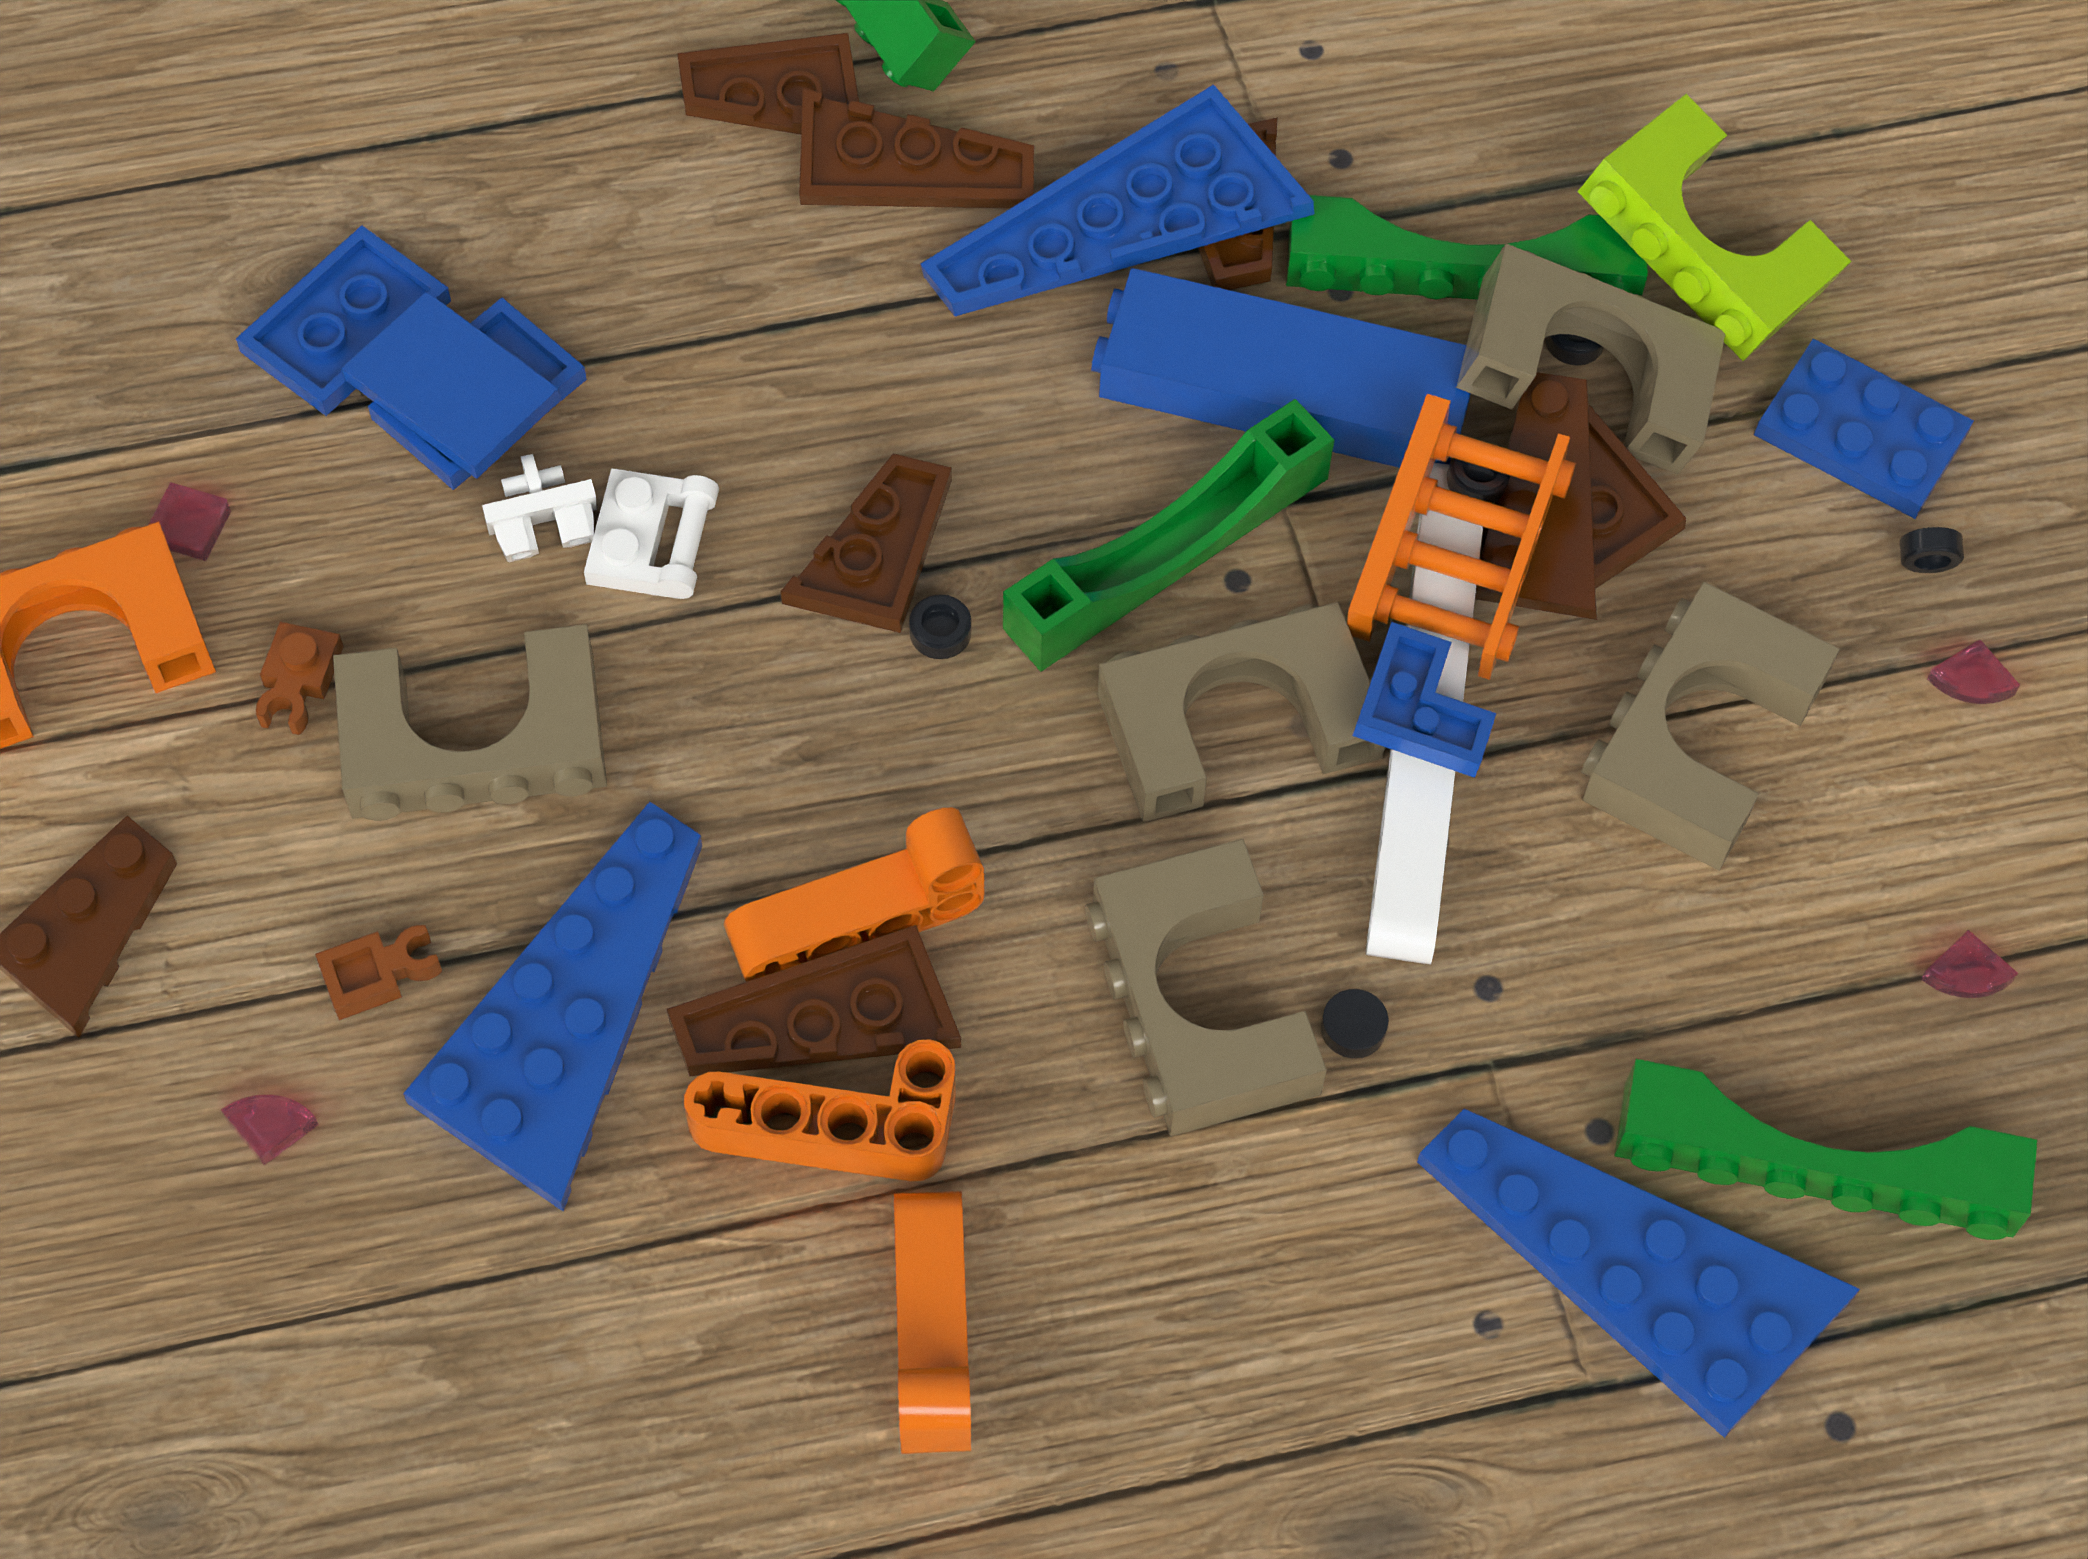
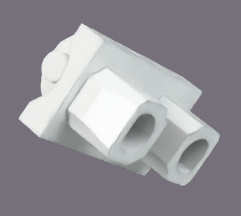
M533 454L521 456L524 474L501 479L505 497L529 492V494L482 505L489 536L496 534L497 542L507 562L539 554L532 525L556 520L563 548L591 543L594 537L593 511L597 510L592 480L589 479L542 490V488L563 484L565 479L561 465L537 470Z

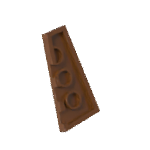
M803 88L800 205L1012 208L1034 194V145L963 127L955 131L931 125L930 119L910 114L907 115V118L875 111L874 105L850 100V103L846 104L823 98L822 92Z
M1536 372L1535 378L1520 398L1508 449L1549 461L1559 433L1570 437L1565 460L1574 462L1576 465L1565 499L1553 496L1515 606L1597 620L1587 380ZM1510 476L1504 495L1495 504L1530 515L1540 485ZM1488 529L1481 560L1511 569L1521 538ZM1476 585V600L1493 603L1500 602L1503 593Z
M916 925L667 1009L669 1022L689 1077L700 1076L707 1072L728 1073L899 1055L908 1044L917 1040L931 1039L942 1043L948 1049L961 1048V1036Z

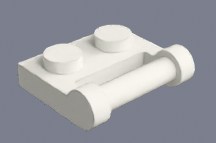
M611 468L584 570L586 584L676 599H686L693 596L697 580V574L693 571L707 511L713 509L716 504L719 492L718 484L707 477L698 475L678 479ZM669 506L681 507L683 511L670 562L662 568L654 567Z

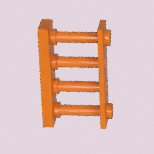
M1427 394L1348 610L1347 624L1352 637L1368 642L1372 638L1377 621L1388 624L1390 619L1482 647L1483 651L1478 676L1490 680L1496 660L1508 662L1512 654L1520 627L1510 623L1553 496L1565 499L1576 463L1565 460L1570 437L1559 433L1549 461L1456 433L1457 427L1448 424L1451 401ZM1448 457L1539 484L1540 487L1530 515L1438 487V480L1429 477L1435 460L1446 462ZM1429 510L1521 538L1512 568L1502 567L1419 541V534L1410 531L1416 513L1427 516ZM1411 564L1503 593L1492 624L1398 595L1399 588L1390 586L1396 568L1400 567L1407 570Z

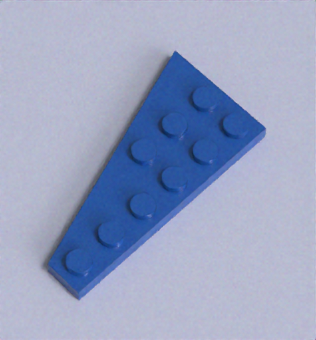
M1213 84L920 263L923 276L952 314L959 316L1314 215V201Z
M649 802L403 1093L407 1104L563 1212L572 1191L570 1185L581 1156L585 1157L593 1136L592 1127L603 1098L609 1094L642 1006L641 998L651 972H655L662 954V943L673 914L678 912L702 849L701 835Z
M1463 1109L1419 1153L1417 1163L1724 1438L1847 1307L1860 1290L1855 1286L1466 1109Z

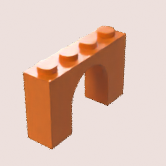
M159 521L144 527L125 529L115 537L83 548L76 547L64 550L54 558L23 569H9L0 573V749L34 737L16 687L14 664L18 650L26 637L40 624L57 615L87 610L105 613L121 621L132 633L155 693L216 672Z

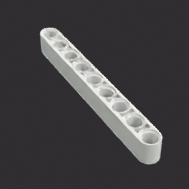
M1434 463L1429 477L1438 480V487L1450 490L1447 484L1449 465ZM1429 510L1427 516L1419 514L1417 530L1419 541L1473 558H1480L1482 526ZM1413 565L1410 599L1473 618L1476 593L1475 584ZM1406 624V627L1452 642L1435 693L1463 702L1470 644ZM1390 749L1366 955L1431 965L1439 919L1455 771Z

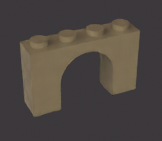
M1505 244L1483 277L1456 388L1513 409L1536 376L1545 337L1557 334H1571L1587 338L1598 343L1614 355L1624 367L1631 381L1633 407L1624 446L1636 459L1678 475L1704 443L1725 333L1721 329L1702 322L1695 317L1679 313L1649 301L1640 295L1629 293L1594 279L1587 274L1571 270L1541 258L1532 252Z
M1703 582L1692 602L1683 598L1678 602L1665 628V632L1672 635L1664 649L1655 644L1653 645L1637 678L1645 681L1637 696L1629 692L1624 694L1609 724L1617 729L1609 744L1600 739L1597 740L1586 759L1581 773L1590 777L1583 797L1584 802L1720 871L1746 825L1759 793L1702 765L1688 756L1673 739L1666 722L1665 710L1674 701L1687 694L1703 690H1719L1739 695L1801 726L1826 682L1840 649Z
M1339 602L1320 607L1315 604L1303 605L1293 609L1285 616L1262 622L1258 620H1245L1233 625L1224 632L1205 637L1197 635L1184 636L1163 648L1143 653L1139 651H1126L1114 656L1108 662L1099 664L1097 695L1143 823L1203 807L1207 777L1187 725L1185 714L1192 703L1203 693L1223 684L1233 682L1256 683L1277 691L1289 700L1300 714L1323 774L1383 759L1385 747L1352 736L1370 685V680Z
M587 624L524 632L529 679L527 709L518 725L507 736L488 747L472 751H450L435 747L421 739L411 729L406 676L397 648L333 655L342 790L352 818L364 817L369 820L382 821L394 818L402 812L429 809L434 812L444 813L458 810L466 804L489 801L498 804H515L524 801L529 796L553 793L562 796H579L589 792L592 788L607 787L594 656Z
M1244 839L1094 878L1093 903L1085 905V914L1094 942L1105 941L1111 959L1104 962V971L1110 993L1114 1000L1124 998L1130 1016L1129 1019L1123 1020L1129 1050L1133 1058L1144 1057L1150 1077L1143 1079L1148 1107L1154 1118L1163 1115L1170 1137L1317 1097L1322 1094L1327 1069L1306 1011L1234 1030L1207 1029L1195 1025L1177 1014L1166 1002L1158 986L1156 974L1160 966L1180 946L1199 938L1259 923L1264 894Z

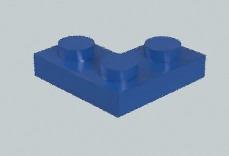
M1391 622L1352 736L1475 778L1485 752L1496 713L1435 693L1452 642Z

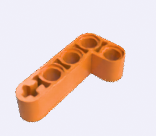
M953 807L940 808L921 815L907 827L906 849L745 904L731 912L725 918L723 925L743 977L748 982L916 925L918 931L921 932L968 915L983 902L984 867L960 811Z
M927 1039L917 1040L908 1044L899 1053L896 1060L890 1096L726 1072H707L696 1077L688 1085L684 1094V1107L689 1132L694 1142L702 1149L715 1153L910 1182L923 1181L933 1177L941 1169L945 1159L956 1098L955 1060L950 1050L940 1042ZM920 1072H932L942 1078L937 1085L931 1088H921L909 1081ZM716 1106L727 1107L720 1109L717 1118L706 1117L713 1115ZM748 1109H751V1125L744 1124V1122H748ZM781 1113H788L799 1119L792 1128L777 1131L766 1125L770 1118ZM845 1123H855L865 1129V1132L854 1140H841L832 1134L838 1126ZM910 1133H921L932 1140L927 1147L920 1150H908L898 1143L903 1136Z
M962 1191L894 1193L899 1367L898 1399L901 1454L971 1451V1407Z

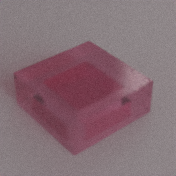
M170 482L148 525L159 521L171 551L207 561L231 513V509L226 498Z

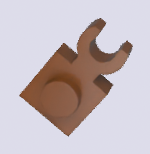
M284 622L279 623L260 673L264 687L272 688L262 694L256 705V715L261 727L269 728L272 717L277 711L289 709L292 712L289 715L288 724L292 734L300 735L305 730L309 718L304 703L307 696L325 699L334 674L333 655L341 654L344 647L340 634Z
M416 925L405 929L397 937L394 944L386 947L383 946L377 931L315 954L339 1020L402 998L396 982L407 977L414 981H427L435 978L442 972L436 954L427 956L424 959H413L410 957L415 949L432 943L426 925Z

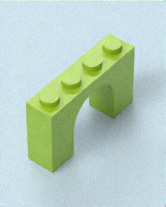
M1686 93L1605 157L1577 192L1705 323L1715 326L1725 333L1724 343L1744 361L1818 297L1852 261L1811 220L1806 222L1776 249L1757 256L1739 255L1727 251L1714 244L1700 232L1685 208L1682 197V182L1703 165L1726 138L1727 134Z

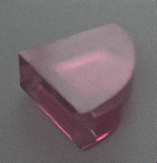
M1980 639L1932 668L1927 678L1933 686L1944 694L1957 700L1974 704H1991L2004 701L2013 697L2020 686Z
M1967 930L1925 971L1921 980L1934 989L1951 996L1980 998L1993 995L2008 987L2014 981L2018 972L1972 932Z
M278 1095L249 1096L221 1109L225 1119L263 1165H266L319 1125L316 1117L302 1104Z

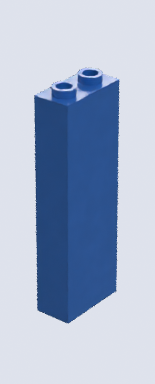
M1135 268L1130 270L1125 289L1115 288L1112 293L1107 313V323L1112 324L1113 327L1109 338L1099 336L1091 368L1093 372L1100 373L1099 397L1245 432L1296 399L1334 439V453L1400 468L1427 394L1451 401L1448 424L1456 426V433L1461 434L1471 393L1456 388L1466 349L1464 344ZM1448 457L1446 462L1435 460L1434 463L1449 465L1451 457Z

